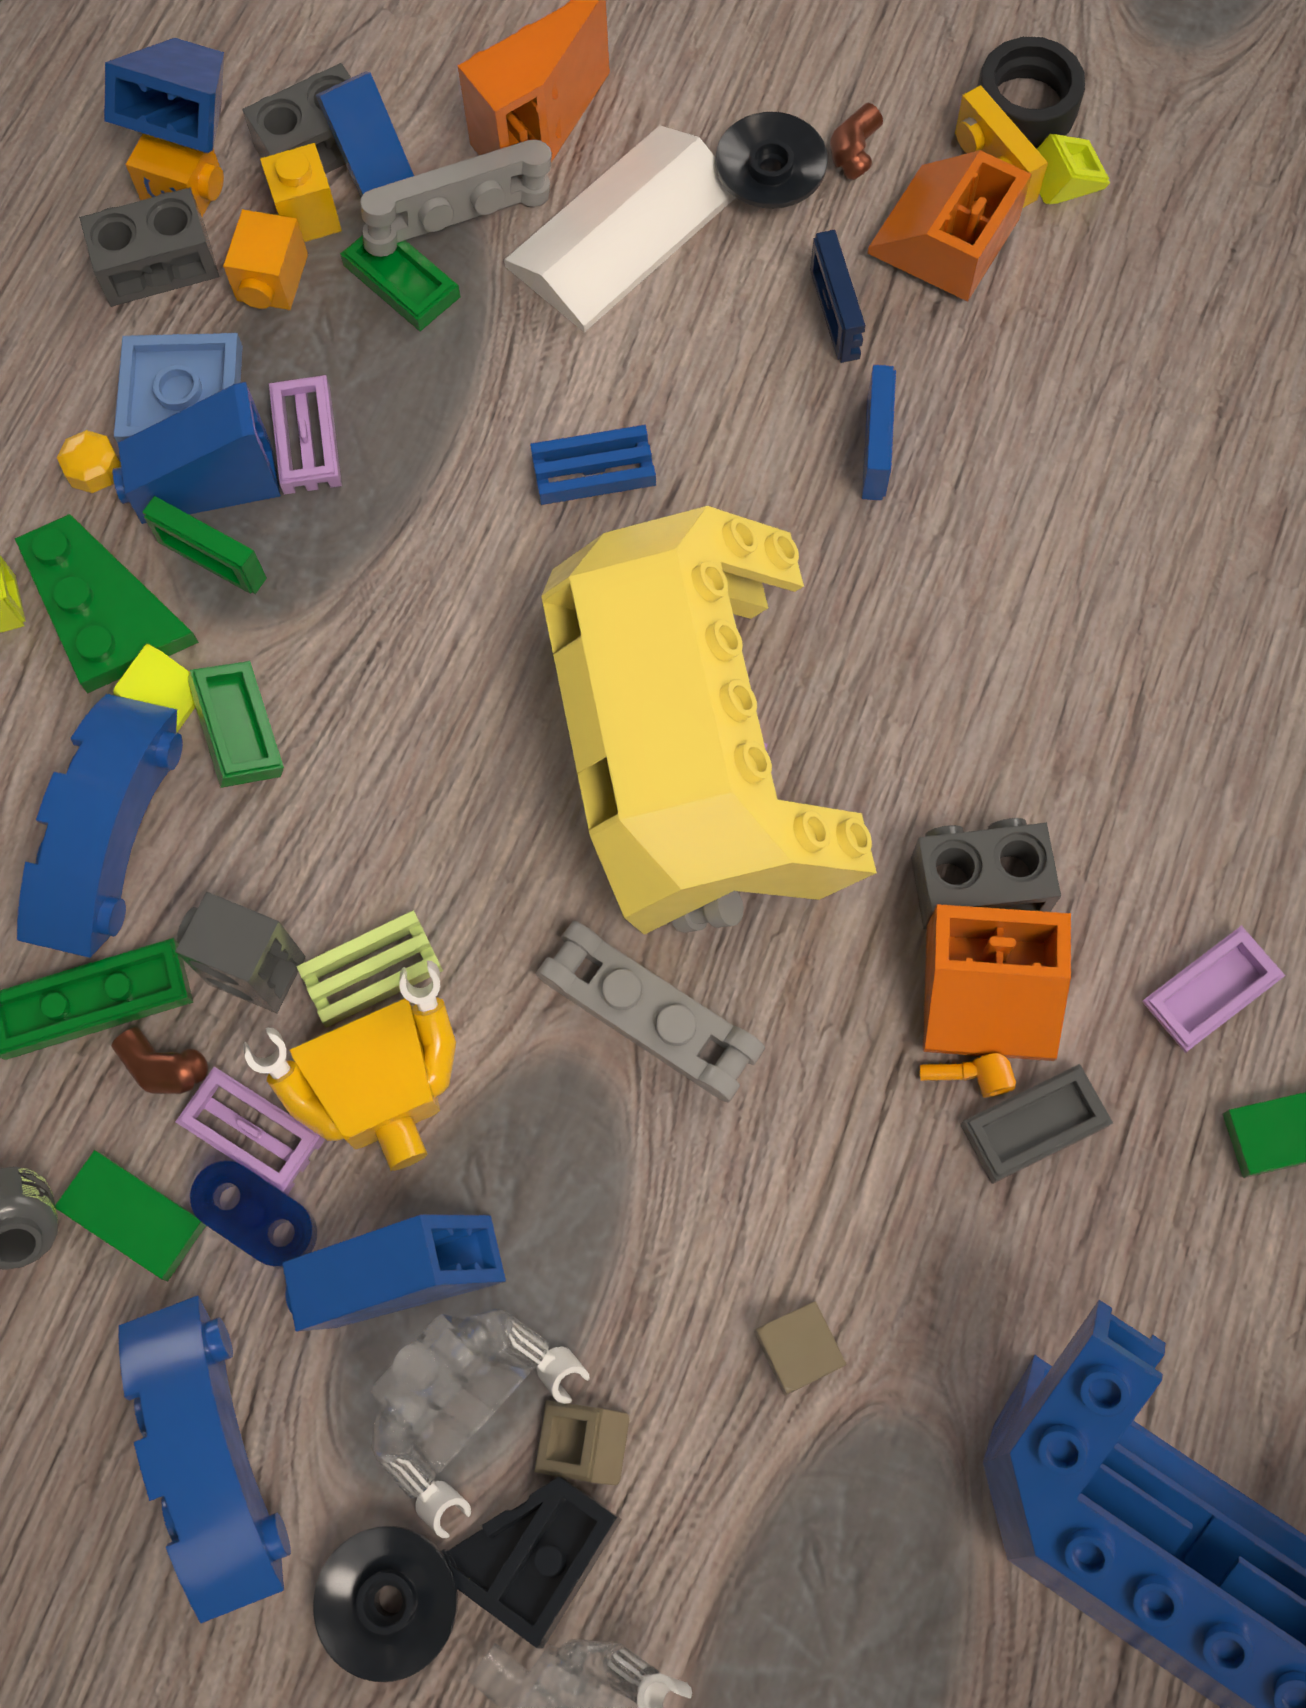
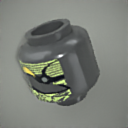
M16 1166L0 1168V1269L22 1268L39 1260L51 1249L58 1234V1218L54 1196L44 1177L33 1170Z

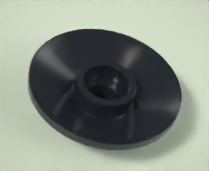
M761 112L740 119L726 130L719 141L716 151L717 174L727 191L746 204L768 209L789 207L811 196L821 185L826 174L828 162L825 143L816 129L801 118L782 112Z
M398 1526L370 1528L355 1534L343 1542L324 1564L316 1583L313 1599L315 1627L326 1652L334 1662L348 1673L373 1682H393L405 1679L429 1665L448 1642L458 1611L456 1580L449 1562L443 1553L425 1536ZM384 1586H394L401 1592L403 1604L399 1612L389 1613L382 1608L379 1597Z

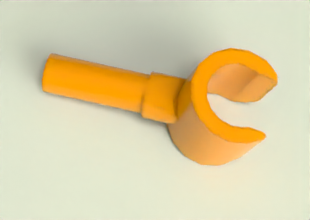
M998 1053L988 1054L972 1062H963V1064H920V1081H966L977 1078L982 1097L984 1098L1012 1092L1016 1087V1080L1010 1061Z

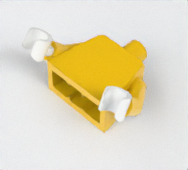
M429 960L427 961V967L432 982L424 988L413 987L407 980V971L403 967L400 972L399 984L404 999L290 1049L294 1061L285 1060L286 1047L281 1034L274 1028H266L270 1039L277 1045L275 1052L267 1058L256 1057L251 1052L249 1045L246 1042L243 1044V1052L248 1065L259 1073H269L266 1078L267 1083L294 1119L325 1140L339 1141L345 1139L354 1149H360L378 1141L390 1171L411 1166L427 1156L428 1153L415 1124L440 1111L437 1096L441 1095L450 1084L456 1039L443 999L436 997L440 989V970L434 962Z

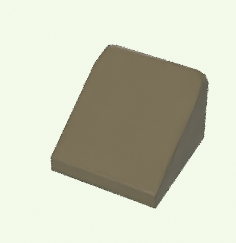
M816 1301L775 1319L754 1331L784 1396L847 1365Z
M546 1400L534 1472L591 1483L618 1485L621 1479L629 1415L607 1409Z

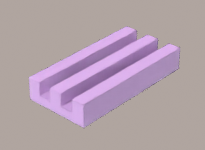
M327 376L269 383L279 482L284 495L296 493L295 487L305 485L307 491L318 490V483L328 482L330 488L342 486L331 392ZM316 392L325 466L316 467L308 393ZM295 395L303 469L293 470L285 403V396Z
M213 1067L175 1121L286 1195L294 1187L295 1183L293 1181L300 1171L304 1172L310 1163L308 1160L315 1149L318 1150L325 1141L324 1138L294 1119L291 1115L216 1067ZM218 1087H221L300 1138L301 1141L296 1149L293 1150L212 1098ZM203 1109L207 1110L286 1161L285 1165L279 1173L196 1120Z

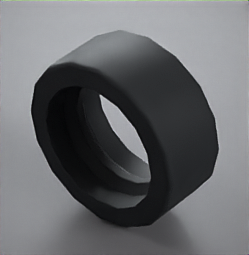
M1022 36L1003 42L988 54L981 68L977 87L981 85L1037 149L1050 134L1065 136L1070 132L1077 118L1085 92V72L1077 56L1062 44L1044 37ZM1016 78H1032L1049 85L1057 92L1061 101L1056 105L1043 109L1024 108L1006 99L1000 93L998 86L1003 82Z

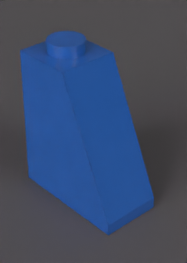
M172 38L105 62L104 121L205 153L213 151L222 105L224 52L178 38Z
M246 382L233 384L118 442L121 467L113 468L115 489L122 504L130 503L142 524L147 523L143 510L154 496L189 515L281 496L273 448Z
M418 1215L282 1262L287 1285L285 1298L293 1316L296 1332L338 1328L506 1282L491 1215Z

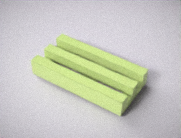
M414 910L296 966L307 986L311 1000L318 1010L317 1013L326 1028L401 992L399 984L401 971L330 1005L327 997L342 989L365 980L419 952L423 960L406 968L407 980L412 986L430 978L427 967L428 960L434 962L440 972L443 971ZM409 934L413 937L322 982L318 979Z

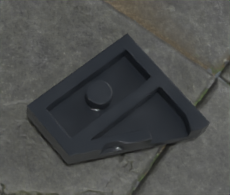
M557 1477L530 1494L528 1500L513 1510L503 1511L482 1525L483 1529L451 1549H443L441 1552L449 1562L456 1580L457 1589L535 1648L543 1649L622 1519L566 1479Z

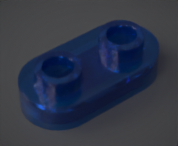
M219 1161L204 1168L195 1178L190 1191V1204L195 1216L203 1224L259 1262L273 1268L283 1269L282 1262L311 1253L317 1240V1225L311 1212L245 1166L233 1161ZM229 1187H238L240 1191L238 1204L232 1209L223 1210L220 1205L222 1193ZM283 1223H291L295 1231L292 1241L286 1246L278 1247L273 1239L275 1229Z

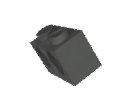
M342 63L316 73L297 84L271 96L264 97L260 101L242 109L254 147L261 158L315 143L325 174L346 164L316 98V94L351 78Z
M191 187L175 192L162 193L156 197L119 207H110L97 213L79 217L93 272L111 307L220 277L206 227Z
M1009 818L990 824L986 830L964 832L961 826H942L928 831L925 837H919L911 856L923 929H927L937 904L1051 912L1061 898L1047 822L1027 825L1025 819ZM1011 856L1022 860L1027 865L1030 875L1026 877L1010 875L1002 867L1000 859ZM942 864H953L965 873L967 882L960 885L949 884L940 878L936 867Z
M207 891L199 907H193L186 913L177 933L179 945L175 952L208 985L278 1014L298 973L296 966L302 964L306 957L279 921Z

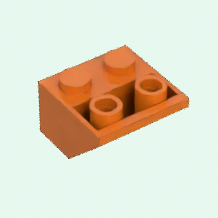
M981 150L924 164L920 167L869 245L868 254L968 302L1019 221L1032 174Z
M937 904L927 925L923 1052L973 1056L998 1053L1006 1058L1055 1061L1058 1056L1071 980V913Z

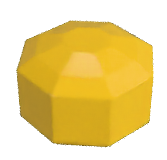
M88 430L65 439L57 456L60 467L71 487L89 493H94L113 485V468L121 467V462L108 437Z

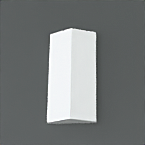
M659 125L504 259L505 267L585 333L736 197L729 193L721 183L716 170V157L700 137Z

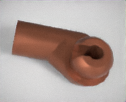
M869 102L865 103L834 131L830 141L832 160L837 168L841 166L844 175L850 180L857 179L871 168L872 159L864 150L866 147L865 140L883 125V117L880 111Z
M138 1027L123 1032L111 1044L112 1049L137 1084L146 1092L152 1094H182L191 1091L194 1084L202 1082L207 1077L208 1064L201 1052L195 1049H186L181 1053H157Z

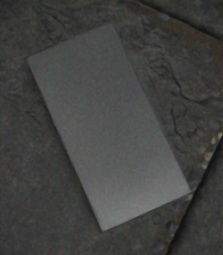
M1078 1064L964 1120L960 1125L988 1178L994 1184L1109 1127L1113 1122L1082 1066Z

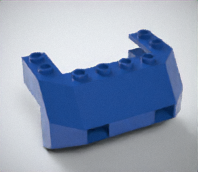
M1098 1300L1053 1366L1034 1355L993 1425L983 1466L1007 1560L1220 1708H1306V1535L1134 1421L1162 1381L1163 1374L1155 1368L1165 1355L1166 1343L1153 1334L1150 1338L1146 1337L1111 1314L1112 1307Z

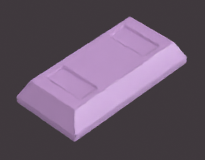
M1241 925L1142 1002L1186 1053L1285 977V975Z

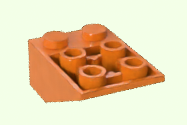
M570 0L558 10L532 24L522 27L515 34L484 51L475 53L470 59L457 65L469 141L478 155L534 139L540 140L550 147L552 163L610 73L606 0Z

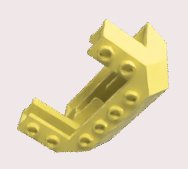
M710 506L603 533L552 569L541 595L590 838L624 918L644 935L733 891L820 900L877 873L871 852V835L864 824L862 813L778 800L772 779V764L765 749L756 712L757 701L751 690L742 653L743 643L736 628L734 615L752 619L768 609L762 583L794 592L804 587L798 565L799 553L797 546L792 540L790 532Z

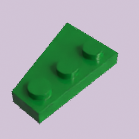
M68 514L14 538L78 681L87 694L121 679L146 644L159 649L169 657L199 643L194 633L72 515Z

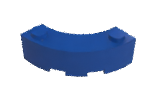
M106 694L81 721L71 737L73 745L80 747L73 756L66 774L53 772L36 818L37 822L47 825V829L38 849L36 864L25 862L17 917V941L91 958L110 936L114 937L119 933L126 914V904L121 899L123 884L139 826L154 793L168 772L176 768L182 754L183 739L181 734L176 733L177 709Z
M199 1295L118 1325L119 1357L124 1397L129 1401L134 1399L135 1415L143 1436L142 1439L134 1442L141 1474L149 1501L162 1497L161 1504L164 1522L172 1542L167 1544L166 1550L179 1582L200 1624L284 1591L282 1558L291 1554L290 1541L280 1514L276 1512L269 1515L243 1444L232 1402L225 1360L233 1357V1348L223 1320L220 1317L211 1320Z

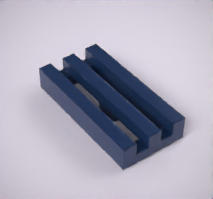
M836 230L816 233L815 238H813L810 272L837 359H840L841 363L858 360L861 357L862 333L865 332L866 325Z

